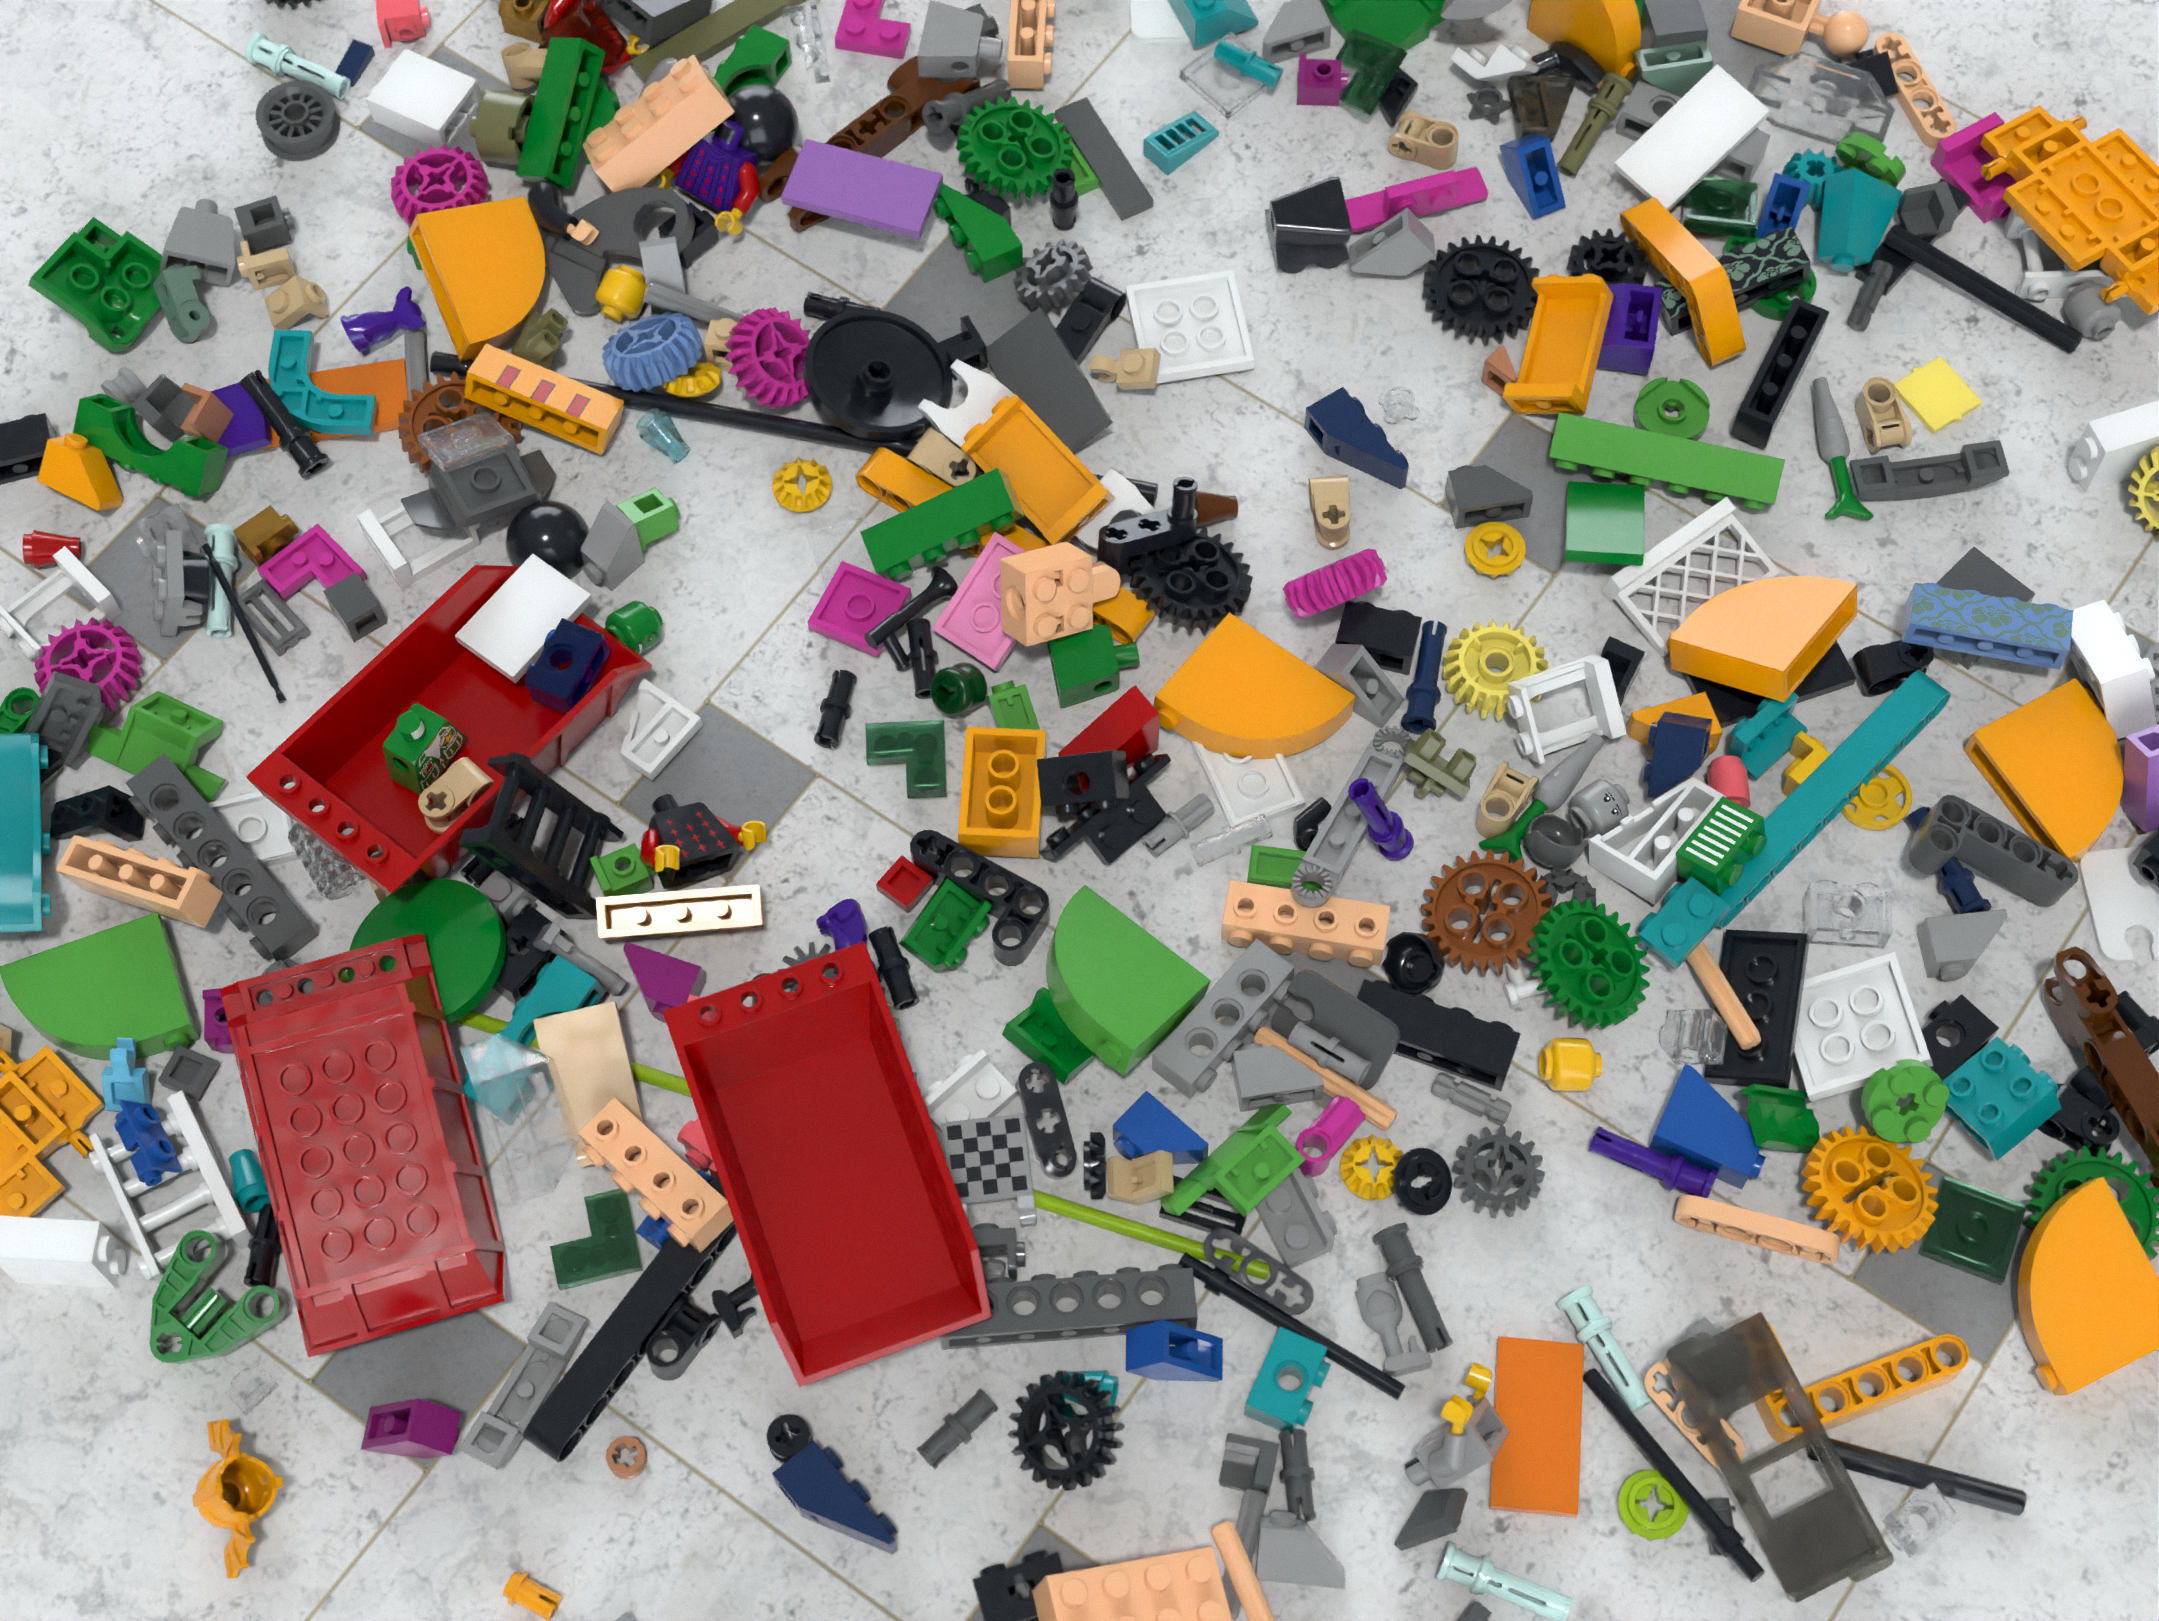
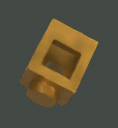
M501 0L498 14L501 17L504 32L543 44L548 36V33L544 31V17L551 0Z
M270 505L234 529L233 533L242 551L258 568L294 541L293 536L299 533V530L286 513L280 516Z

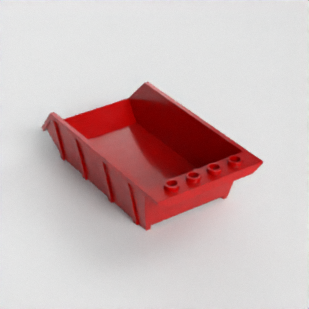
M474 565L246 776L263 796L378 888L392 895L418 869L430 879H441L449 870L454 871L460 866V860L469 852L459 844L463 830L482 828L483 825H488L505 778L487 765L490 757L520 753L529 757L532 760V765L548 775L557 765L561 767L567 761L568 755L607 717L611 719L617 713L619 702L640 673L650 671L652 667L651 663L584 613H581L516 683L458 643L455 637L456 633L520 566ZM415 703L445 718L467 737V740L439 778L455 761L468 757L495 782L442 834L434 833L427 826L425 816L419 809L418 800L420 796L391 780L383 752V744L397 726V719ZM291 782L296 783L294 787L290 789H284V786L286 784ZM518 788L511 810L527 795L520 788ZM316 806H325L324 809L319 812L312 811ZM448 815V816H447V819H448V821L450 822L451 818H450V816ZM345 829H354L349 835L341 834ZM375 852H383V855L379 858H370Z
M424 934L391 939L238 981L221 988L220 993L229 1026L228 1029L308 1357L505 1301L506 1251ZM387 958H392L396 963L394 969L388 972L383 971L381 968L382 962ZM345 970H354L355 977L351 982L344 983L341 981V974ZM308 980L313 981V990L308 994H302L300 991L301 984ZM264 992H272L273 1000L268 1005H261L259 1002L260 996Z
M865 941L663 1011L768 1323L799 1387L992 1317L977 1243ZM828 969H836L839 972L834 978H826L824 976L825 971ZM788 983H796L798 985L794 992L788 993L783 990L784 986ZM747 997L758 999L754 1006L747 1007L743 1005V1001ZM707 1011H715L717 1013V1016L711 1021L702 1019L703 1014Z

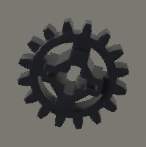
M1607 229L1605 236H1601L1597 230H1593L1591 239L1582 235L1579 239V244L1572 245L1566 270L1570 271L1569 277H1579L1583 274L1600 276L1607 285L1621 283L1643 285L1648 269V262L1644 261L1646 251L1637 250L1639 242L1637 239L1630 242L1625 241V232L1615 237L1613 236L1612 229ZM1584 260L1587 261L1586 268L1584 266ZM1629 265H1630V268H1631V272H1630V273L1628 272V267H1629Z

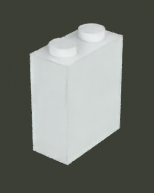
M404 49L397 60H393L390 63L387 73L380 82L371 88L366 100L374 122L428 146L431 144L435 149H440L444 143L448 147L452 145L478 110L481 103V92L477 79L408 49Z
M2159 400L2087 423L2068 461L2071 476L2076 481H2079L2085 493L2131 479L2132 471L2140 467V459L2145 455L2151 456V450L2159 446Z
M0 1216V1268L15 1283L116 1288L118 1275H122L125 1270L126 1252L100 1221Z

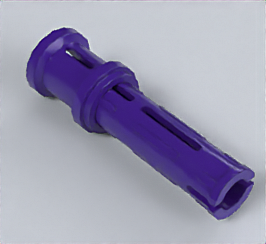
M1359 778L1351 783L1348 790L1349 797L1355 802L1368 822L1369 836L1378 844L1381 854L1391 861H1398L1408 856L1414 847V839L1412 834L1404 828L1401 817L1397 813L1388 810L1371 781L1368 782L1366 778ZM1399 839H1401L1403 843L1402 847L1398 842Z
M1598 1126L1588 1151L1595 1152L1663 1181L1662 1186H1665L1666 1190L1672 1191L1675 1188L1689 1195L1708 1199L1719 1170L1714 1168L1710 1171L1686 1162L1685 1156L1680 1154L1678 1156L1674 1154L1673 1158Z

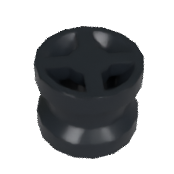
M792 1414L781 1415L774 1419L769 1425L766 1434L770 1452L775 1460L781 1464L787 1462L812 1441L809 1427L805 1421L799 1416Z

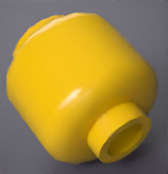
M620 265L618 269L612 268L607 270L595 293L596 300L603 307L601 314L618 323L623 318H637L645 304L643 300L647 287L645 276L625 265Z
M1553 1038L1549 1041L1547 1047H1543L1540 1050L1538 1061L1539 1075L1541 1080H1546L1548 1086L1554 1091H1586L1590 1089L1594 1078L1601 1076L1602 1056L1600 1053H1595L1592 1043L1586 1038Z

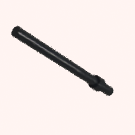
M1187 1252L1180 1259L1178 1264L1183 1265V1268L1193 1267V1276L1205 1283L1204 1288L1218 1297L1221 1294L1225 1295L1277 1328L1282 1327L1328 1347L1326 1353L1328 1359L1396 1400L1400 1398L1406 1387L1403 1383L1231 1280V1276L1218 1267L1213 1269Z
M1596 1368L1588 1371L1583 1376V1381L1715 1538L1713 1544L1725 1558L1730 1556L1751 1583L1761 1578L1765 1571L1744 1547V1538L1733 1526L1728 1527Z

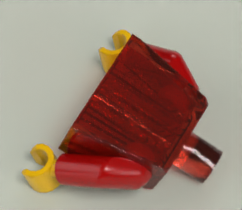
M551 0L544 17L546 28L541 35L543 44L538 47V49H548L551 37L582 38L606 51L600 73L607 71L608 76L630 62L633 54L639 56L651 49V45L648 46L645 42L641 45H635L640 38L632 32L628 36V44L627 40L595 0Z

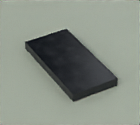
M1837 640L1794 690L1799 696L1797 703L1854 685L1856 677ZM1683 673L1693 695L1706 692L1721 728L1736 724L1745 717L1747 719L1753 718L1758 713L1756 711L1757 707L1766 698Z
M1726 929L1720 969L1759 1031L1761 1042L1749 1050H1743L1718 1009L1714 1006L1704 1079L1708 1083L1740 1086L1760 1084L1789 1089L1810 941L1807 933Z

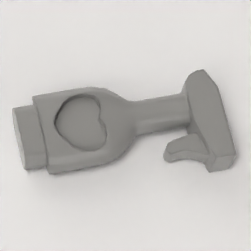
M554 922L542 927L533 941L534 947L544 952L550 950L554 954H558L595 978L611 995H617L621 992L626 984V980L595 958L574 948L571 942L560 935L561 927Z
M1379 1272L1357 1279L1356 1282L1359 1290L1355 1292L1362 1318L1369 1328L1380 1334L1387 1355L1382 1371L1391 1377H1398L1430 1369L1432 1365L1430 1353L1422 1351L1416 1342V1336L1412 1335L1409 1338V1352H1403L1397 1333V1327L1403 1317V1309L1395 1282H1389L1386 1272Z

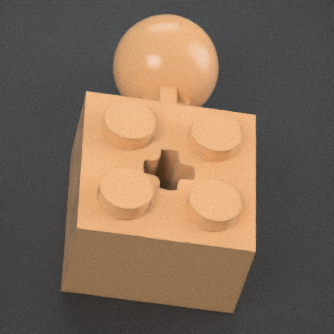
M1741 0L1737 9L1731 37L1797 59L1809 32L1823 36L1825 46L1833 54L1851 56L1858 53L1865 46L1869 36V27L1864 17L1852 10H1842L1836 12L1831 17L1819 14L1818 11L1822 0Z

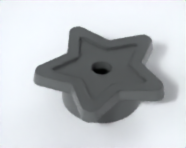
M1495 86L1485 87L1478 90L1477 93L1467 94V99L1473 106L1469 113L1470 120L1484 118L1491 124L1498 125L1500 113L1509 110L1512 106L1511 102L1503 99L1501 92Z

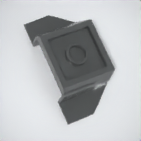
M502 437L434 461L431 470L428 472L429 489L402 498L401 503L417 527L462 532L461 526L469 527L529 504L542 501L556 474L541 450L519 456L513 444L506 437Z

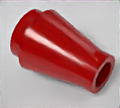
M33 530L32 534L23 535L24 563L34 564L35 568L56 564L57 562L52 555L64 546L78 560H81L80 537H69Z

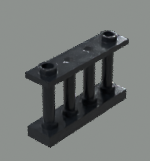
M520 753L490 757L487 765L504 776V781L488 825H483L482 828L464 829L459 844L564 918L596 917V900L588 895L586 888H584L591 867L589 858L595 856L599 841L622 839L624 832L610 822L611 819L607 815L596 812L532 765V760L529 757ZM518 788H520L532 798L515 843L506 836L507 833L504 831ZM546 807L555 813L558 819L542 862L533 856L534 852L531 848ZM574 827L584 835L570 879L567 880L560 875L558 866L571 828Z

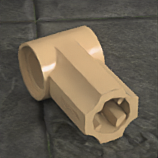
M521 42L511 44L501 50L500 53L510 86L513 89L528 88L540 81L548 49H532L531 44Z

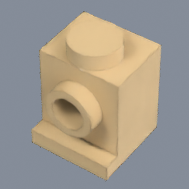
M722 318L718 321L711 320L704 342L707 362L713 363L715 367L720 368V371L729 372L733 365L725 360V357L720 356L721 351L730 352L724 344L731 338L729 332L733 326L737 325V322L730 318Z

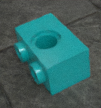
M1279 1327L1245 1403L1244 1415L1281 1432L1289 1430L1290 1436H1292L1293 1429H1295L1297 1424L1304 1427L1314 1405V1402L1308 1400L1314 1385L1319 1388L1322 1387L1331 1364L1325 1362L1328 1347ZM1285 1375H1291L1300 1381L1301 1387L1294 1391H1287L1279 1385L1278 1380Z

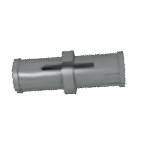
M1302 1021L1296 1024L1287 1041L1289 1045L1295 1046L1318 1060V1066L1323 1069L1330 1067L1353 1080L1357 1085L1362 1083L1372 1062L1366 1061L1341 1046L1342 1042L1338 1038L1332 1037L1329 1039L1306 1026ZM1315 1043L1343 1058L1344 1062L1342 1063L1315 1047Z

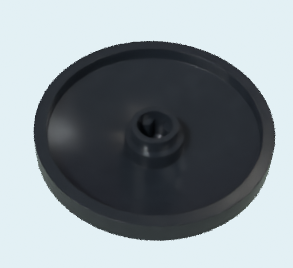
M862 309L848 311L832 317L822 324L810 339L803 361L804 384L809 397L817 409L839 428L858 437L870 440L898 441L924 432L932 424L919 412L918 405L923 399H926L945 408L952 387L950 365L937 341L913 321L887 311Z

